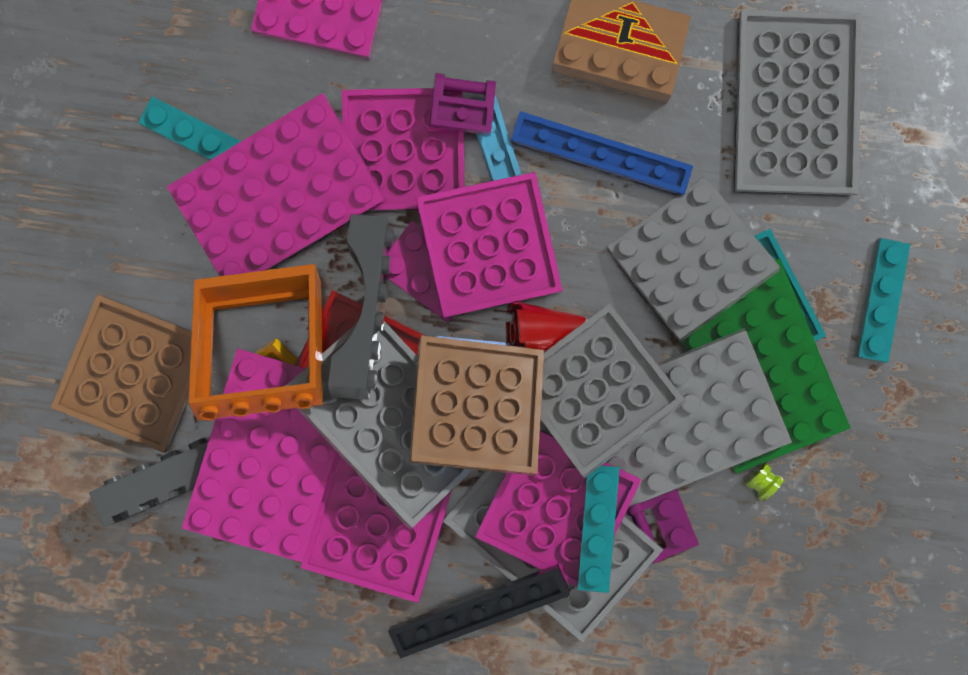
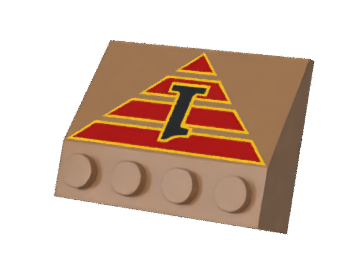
M571 0L552 71L667 103L674 88L691 16L635 0Z

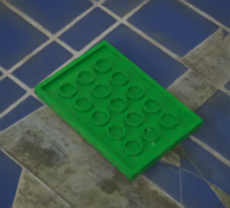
M780 258L775 260L780 266L778 273L681 342L684 351L687 352L745 328L792 443L732 466L736 474L851 428Z

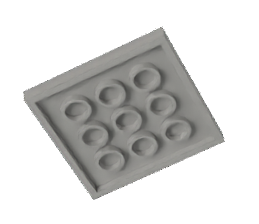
M705 176L686 189L685 195L679 194L607 246L610 254L680 343L780 271V266Z
M610 303L544 352L540 419L584 478L686 403L682 395Z

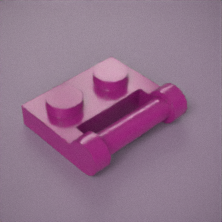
M435 73L429 127L490 135L496 81L486 80V83L447 78L445 74ZM443 89L484 95V101L443 96Z
M677 489L628 507L627 514L632 516L635 525L654 540L643 513L644 510L652 508L666 543L663 551L652 564L699 545Z

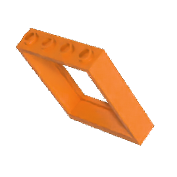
M315 264L194 280L189 406L197 421H213L222 417H244L254 413H276L285 409H307L312 406L323 405L321 280ZM308 298L309 383L211 396L214 310Z

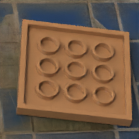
M97 294L50 408L166 453L189 398L192 331Z
M421 335L418 344L409 463L535 476L538 470L544 350Z

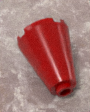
M512 302L507 310V313L513 314L512 321L506 322V343H509V346L539 349L546 352L587 320L582 315L521 302Z

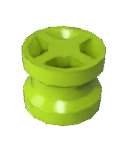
M765 462L749 476L745 485L748 488H754L758 492V498L761 501H765L779 489L784 479L779 475H774L771 472V467Z

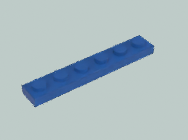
M522 111L519 113L511 138L513 143L678 195H685L693 165Z

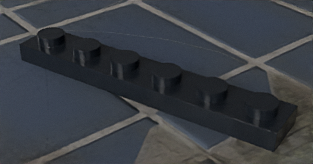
M559 564L393 625L389 628L388 633L401 659L570 596L571 591Z

